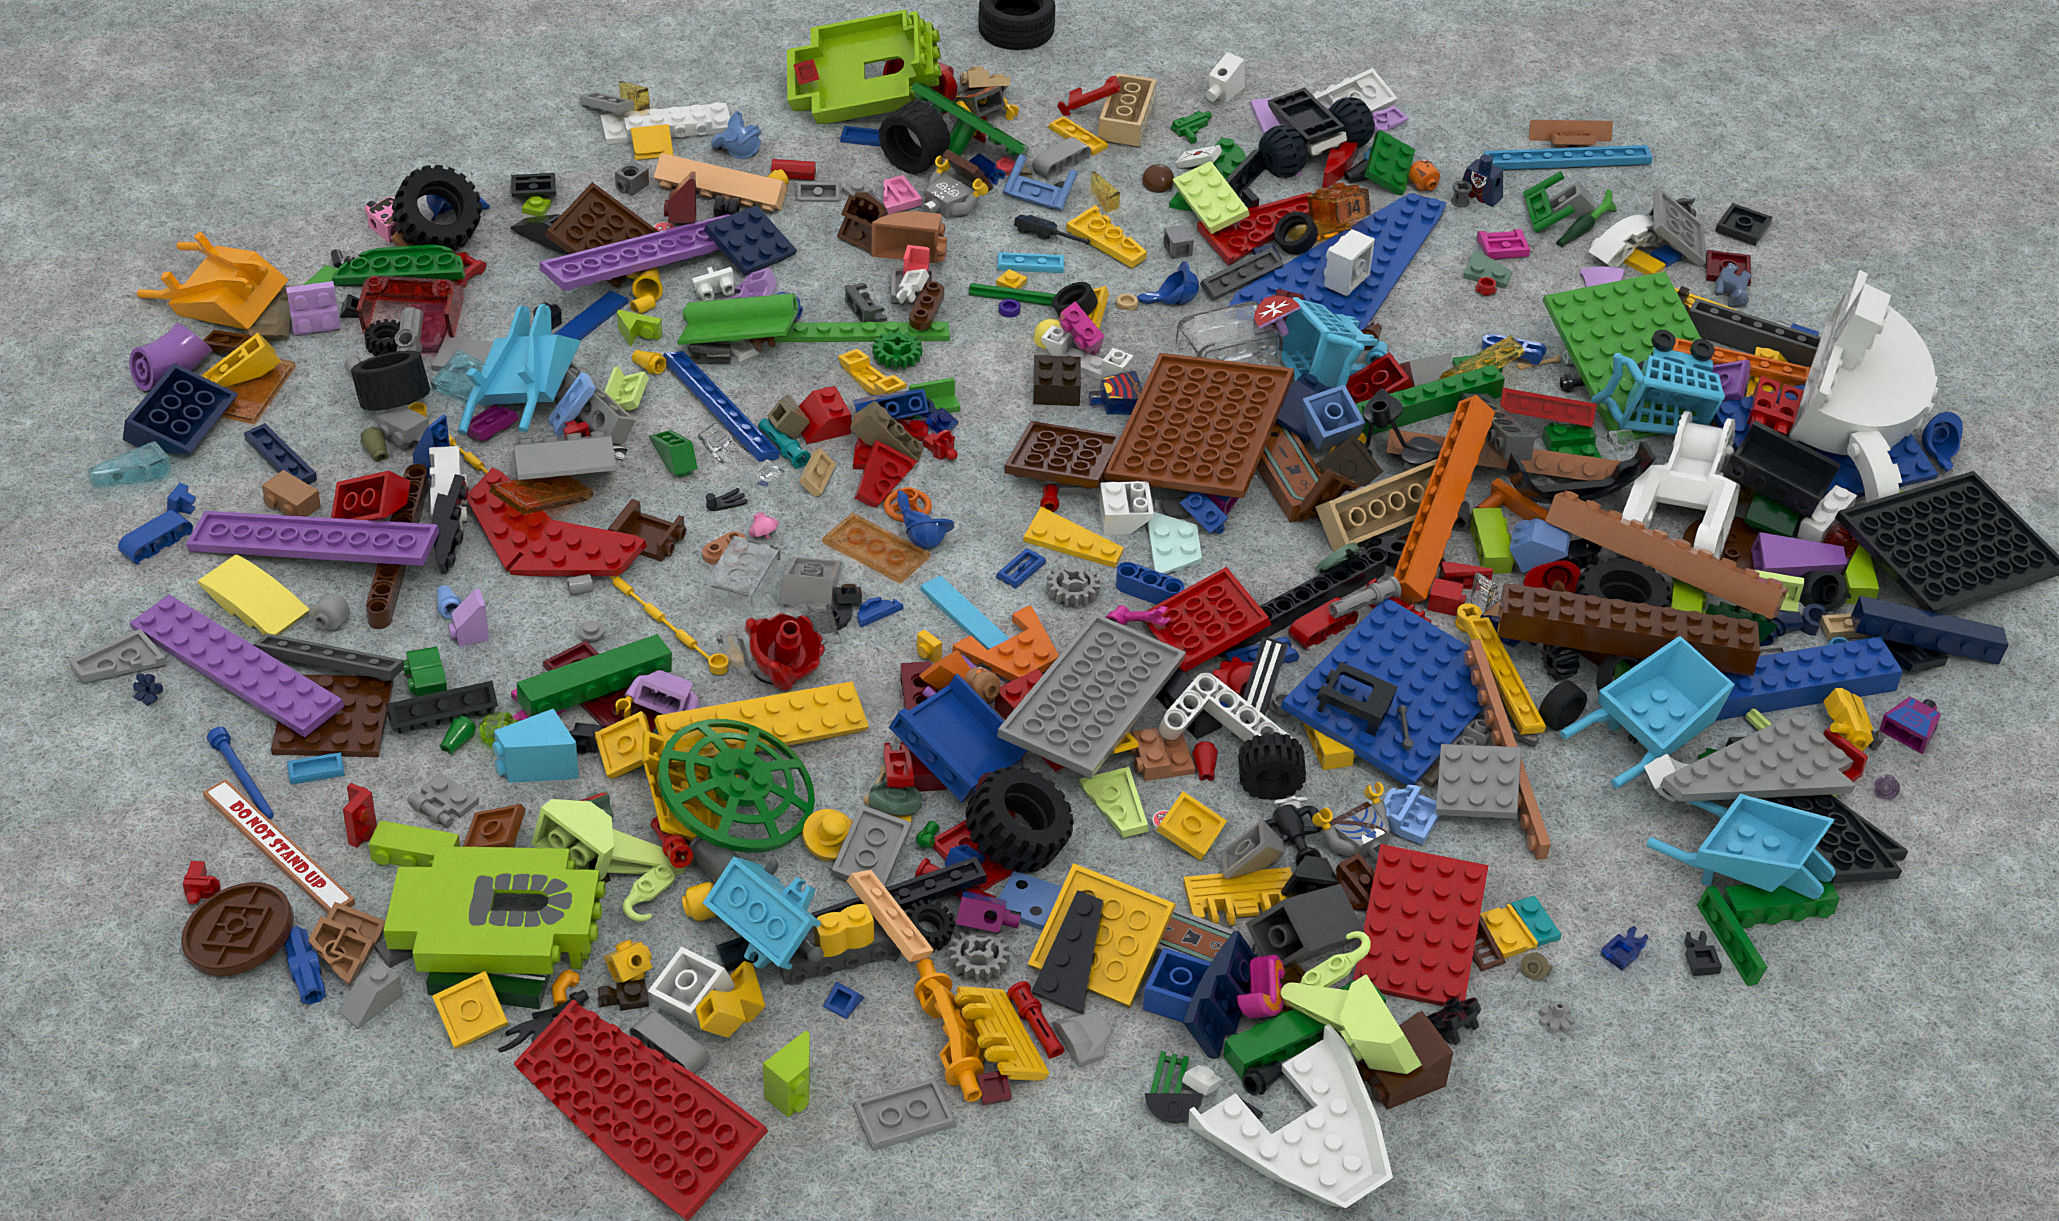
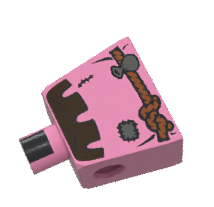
M387 197L379 203L369 201L365 206L369 227L390 243L392 241L391 237L397 231L395 228L397 222H394L392 219V203L395 198Z

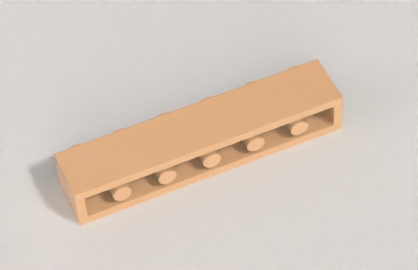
M663 153L660 154L654 174V179L660 183L659 186L672 189V186L677 187L690 172H696V192H700V196L711 199L712 196L717 195L725 196L726 199H731L732 197L739 198L740 205L751 208L753 205L761 206V210L772 213L773 210H781L788 188L782 180Z

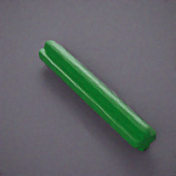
M971 283L969 286V295L1002 300L1013 299L1018 302L1053 306L1052 301L1056 295L1053 293Z

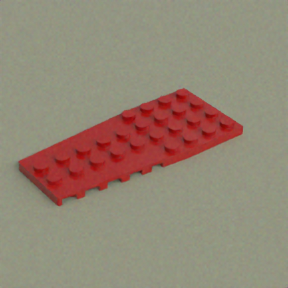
M572 1000L514 1062L515 1067L625 1174L685 1221H689L768 1132L766 1126L704 1079L678 1063L669 1061L657 1050H652L643 1045L639 1039L634 1036L630 1037L622 1032L618 1026L604 1021L598 1014L583 1008L575 1000Z

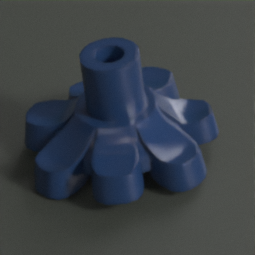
M137 674L136 680L138 682H134L133 689L138 691V693L134 695V698L138 701L143 700L142 702L149 706L157 701L158 697L156 694L163 692V686L161 683H154L155 676L153 674Z

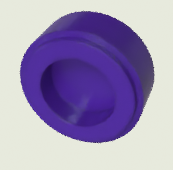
M1005 299L999 303L998 312L1004 317H1016L1021 312V305L1016 300Z

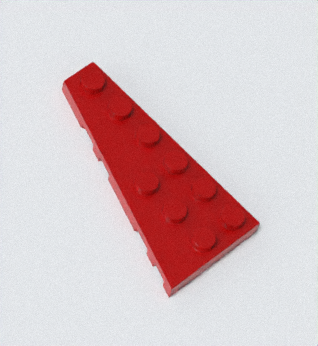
M1311 192L1249 208L1250 216L1213 234L1209 233L1201 221L1197 222V230L1229 266L1251 253L1253 248L1261 247L1274 239L1275 226L1283 216L1294 211H1302L1311 217L1321 210V203Z

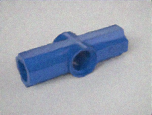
M295 926L292 927L284 947L288 955L287 962L289 971L292 974V981L296 982L301 1002L310 1005L321 1002L326 997V991L320 975L321 968L316 950H312V946L308 942L307 930Z

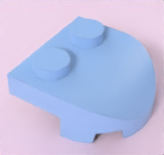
M1407 785L1405 789L1399 790L1392 788L1386 794L1384 800L1390 830L1400 837L1424 845L1441 816L1436 815L1437 801L1420 795V786Z

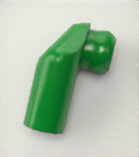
M929 821L922 831L917 834L916 844L918 847L931 848L934 846V836L940 829L936 822Z

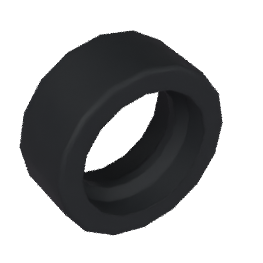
M1294 211L1286 214L1278 221L1275 226L1274 236L1283 251L1292 255H1299L1313 247L1317 241L1318 229L1307 213ZM1307 225L1306 232L1298 240L1285 241L1287 233L1293 227Z
M1076 282L1061 289L1054 296L1052 303L1060 318L1061 312L1074 302L1080 306L1086 315H1089L1096 308L1098 300L1090 284L1087 282Z
M1570 680L1563 681L1549 691L1543 699L1539 708V714L1547 725L1556 731H1560L1574 723L1581 715L1587 703V694Z

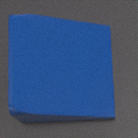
M967 844L950 848L945 866L947 867L973 857H977L980 864H982L986 857Z
M836 981L823 1007L847 1019L865 997Z

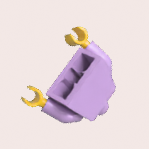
M658 670L649 675H640L635 678L625 693L626 698L616 701V715L620 710H625L624 719L630 717L632 702L659 713L668 714L697 709L699 707V699L695 692L691 691L692 682L680 676Z

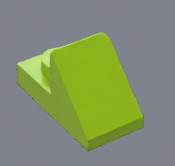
M618 309V329L630 346L637 336H642L645 339L660 340L662 336L661 318Z

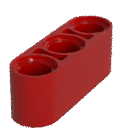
M1337 597L1294 621L1289 628L1288 635L1303 648L1309 650L1310 646L1318 645L1327 640L1326 637L1343 631L1347 625L1355 624L1359 615L1357 611H1353L1336 619L1332 617L1329 612V604L1342 600Z

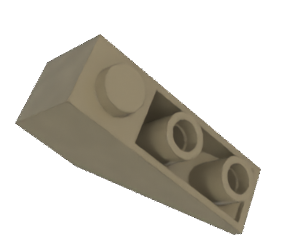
M876 401L855 413L850 429L866 444L872 446L878 440L919 462L924 447Z

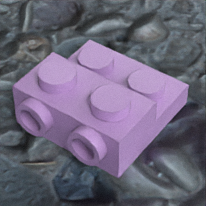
M333 281L286 287L294 335H309L313 332H331L335 329H341Z

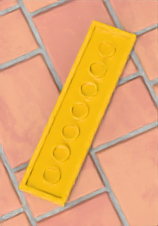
M853 681L657 715L654 720L659 735L668 739L683 727L692 723L709 719H728L761 728L783 741L787 746L865 731L869 727ZM710 727L716 733L732 732L748 735V732L738 729ZM698 729L687 733L677 741L672 750L689 753L696 742L706 736ZM758 737L759 741H762L772 749L776 748L766 740ZM723 739L730 749L744 750L745 741ZM709 743L698 752V755L713 759L719 751L713 743ZM756 746L755 752L762 751V749ZM669 760L668 764L669 767L685 765L686 762Z

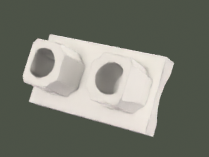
M708 267V274L692 278L696 295L701 297L703 301L713 300L714 294L723 292V295L726 296L735 293L736 283L731 267L713 272L712 267Z

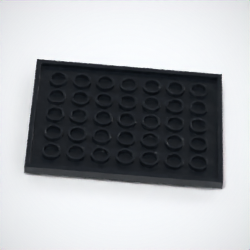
M1975 471L1839 510L1835 516V519L1856 539L1922 610H1927L1931 613H1945L2059 575V555Z

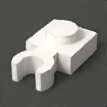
M926 269L906 272L899 285L901 290L896 296L900 304H903L906 298L912 303L916 298L915 293L922 291L929 277Z

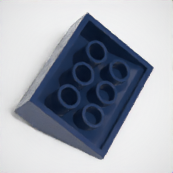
M174 363L127 417L122 440L146 451L190 455L236 400L238 393Z

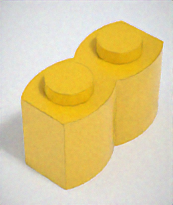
M866 904L852 905L840 913L831 912L817 917L822 923L819 927L814 926V941L816 946L823 950L824 957L839 955L847 949L863 948L874 941V919Z

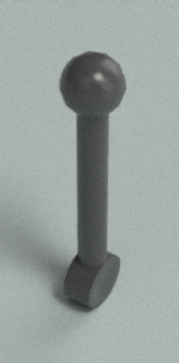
M1400 705L1397 708V712L1401 716L1404 734L1402 747L1410 750L1414 743L1409 738L1406 720L1407 707Z

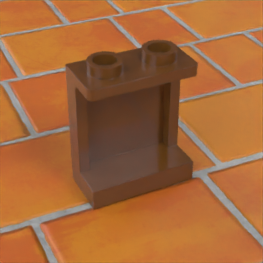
M631 499L609 526L608 530L632 534L644 539L647 547L640 555L662 562L667 555H672L678 540L682 541L684 539L687 528L684 524V516L679 515L672 523L641 513L640 501Z

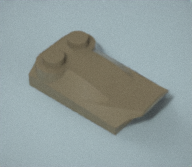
M284 285L249 330L242 329V334L254 336L256 333H259L266 341L289 340L291 316L286 287L289 286Z

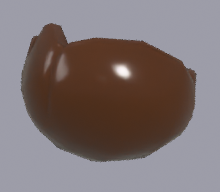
M1151 165L1143 173L1142 184L1148 191L1163 193L1173 188L1174 174L1166 165Z

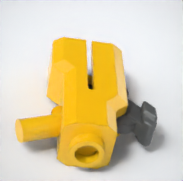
M1835 688L1824 700L1828 715L1834 721L1830 725L1832 732L1839 733L1840 736L1862 752L1867 746L1876 750L1883 743L1884 735L1879 730L1873 731L1861 697L1853 693L1851 694L1843 688Z

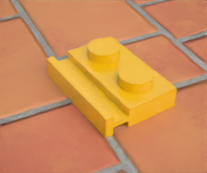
M1507 904L1502 909L1498 907L1480 913L1504 959L1526 952V950L1537 948V940L1511 904Z

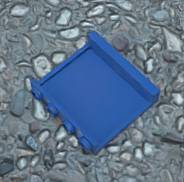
M958 674L954 676L948 686L908 711L906 708L900 710L888 727L961 803L976 792L989 774L1000 768L1006 769V767L1015 766L1028 751L997 737L998 728L1003 724L1004 720Z

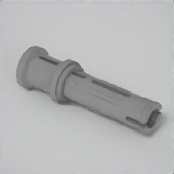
M1389 576L1381 583L1370 584L1362 592L1330 603L1329 612L1336 619L1367 605H1378L1384 602V599L1390 597L1397 598L1401 595L1400 583L1394 576Z

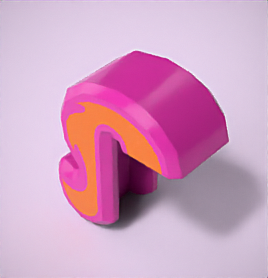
M1277 955L1253 958L1249 964L1250 994L1236 996L1238 1006L1250 1019L1277 1016L1282 1010L1284 999L1281 996L1282 986L1280 983V979H1283L1285 975L1283 962Z

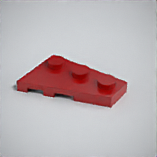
M876 440L872 444L854 498L870 507L876 508L918 461Z

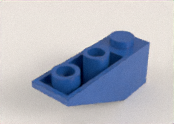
M924 389L880 394L853 400L856 413L873 401H876L887 410L893 419L929 412Z
M443 414L426 428L412 454L413 464L424 465L427 468L428 478L430 479L431 461L429 448L450 446L446 415Z

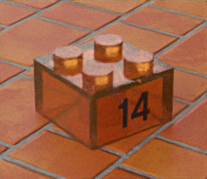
M1345 183L1332 184L1331 188H1318L1315 193L1307 195L1309 216L1313 221L1340 225L1371 215L1369 189L1359 188V185L1345 186Z

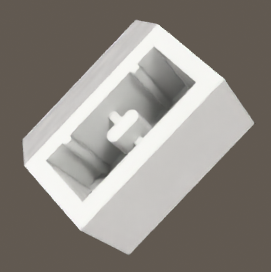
M1148 482L1100 483L1099 507L1104 535L1131 534L1154 517Z

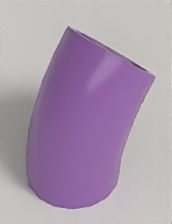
M177 322L159 339L132 350L129 359L132 379L140 390L149 391L174 363L192 371L213 350L196 334Z

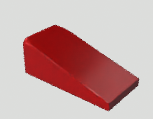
M1441 562L1438 577L1439 579L1464 584L1463 589H1485L1491 586L1493 569L1454 562Z

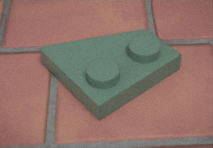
M1475 249L1464 271L1463 278L1478 282L1482 277H1490L1496 281V287L1506 289L1512 271Z

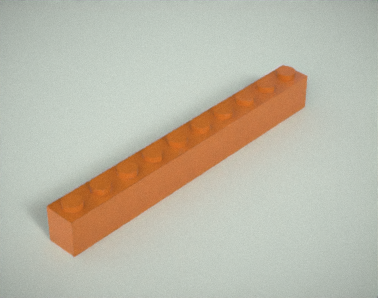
M1477 395L1459 401L1393 575L1401 586V595L1399 597L1408 604L1424 601L1430 594V587L1437 575L1440 560L1444 556L1445 546L1451 537V530L1458 518V511L1465 499V492L1472 480V473L1479 461L1478 457L1485 444L1488 430L1492 426L1495 411Z

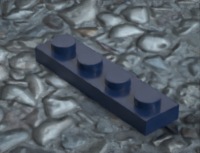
M266 423L244 432L245 440L278 473L284 470L307 484L317 480L316 472Z

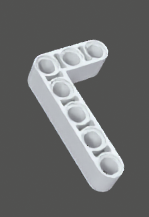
M1201 673L1194 679L1167 710L1159 725L1160 734L1164 738L1175 740L1180 737L1204 709L1244 742L1252 740V737L1255 735L1261 736V734L1269 732V734H1274V732H1280V735L1287 734L1210 673ZM1199 686H1204L1209 691H1203ZM1220 702H1225L1229 708L1223 707ZM1184 703L1190 704L1193 709L1186 708ZM1240 718L1247 719L1250 724L1243 723ZM1168 721L1175 722L1178 727L1171 726Z

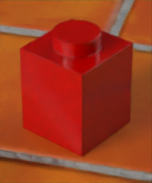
M1434 578L1427 610L1457 617L1458 607L1465 604L1467 595L1462 594L1464 584Z

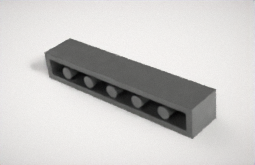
M1698 298L1695 299L1689 310V316L1701 337L1754 354L1756 347L1769 348L1779 351L1788 363L1811 367L1821 339L1819 336Z

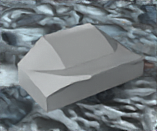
M1098 1010L1087 1014H1075L1053 1021V1028L1079 1068L1104 1059L1105 1045L1112 1031Z

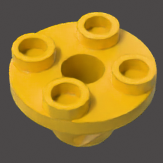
M821 809L812 813L807 818L801 838L806 848L822 861L836 860L844 840L849 833L852 821L840 811Z

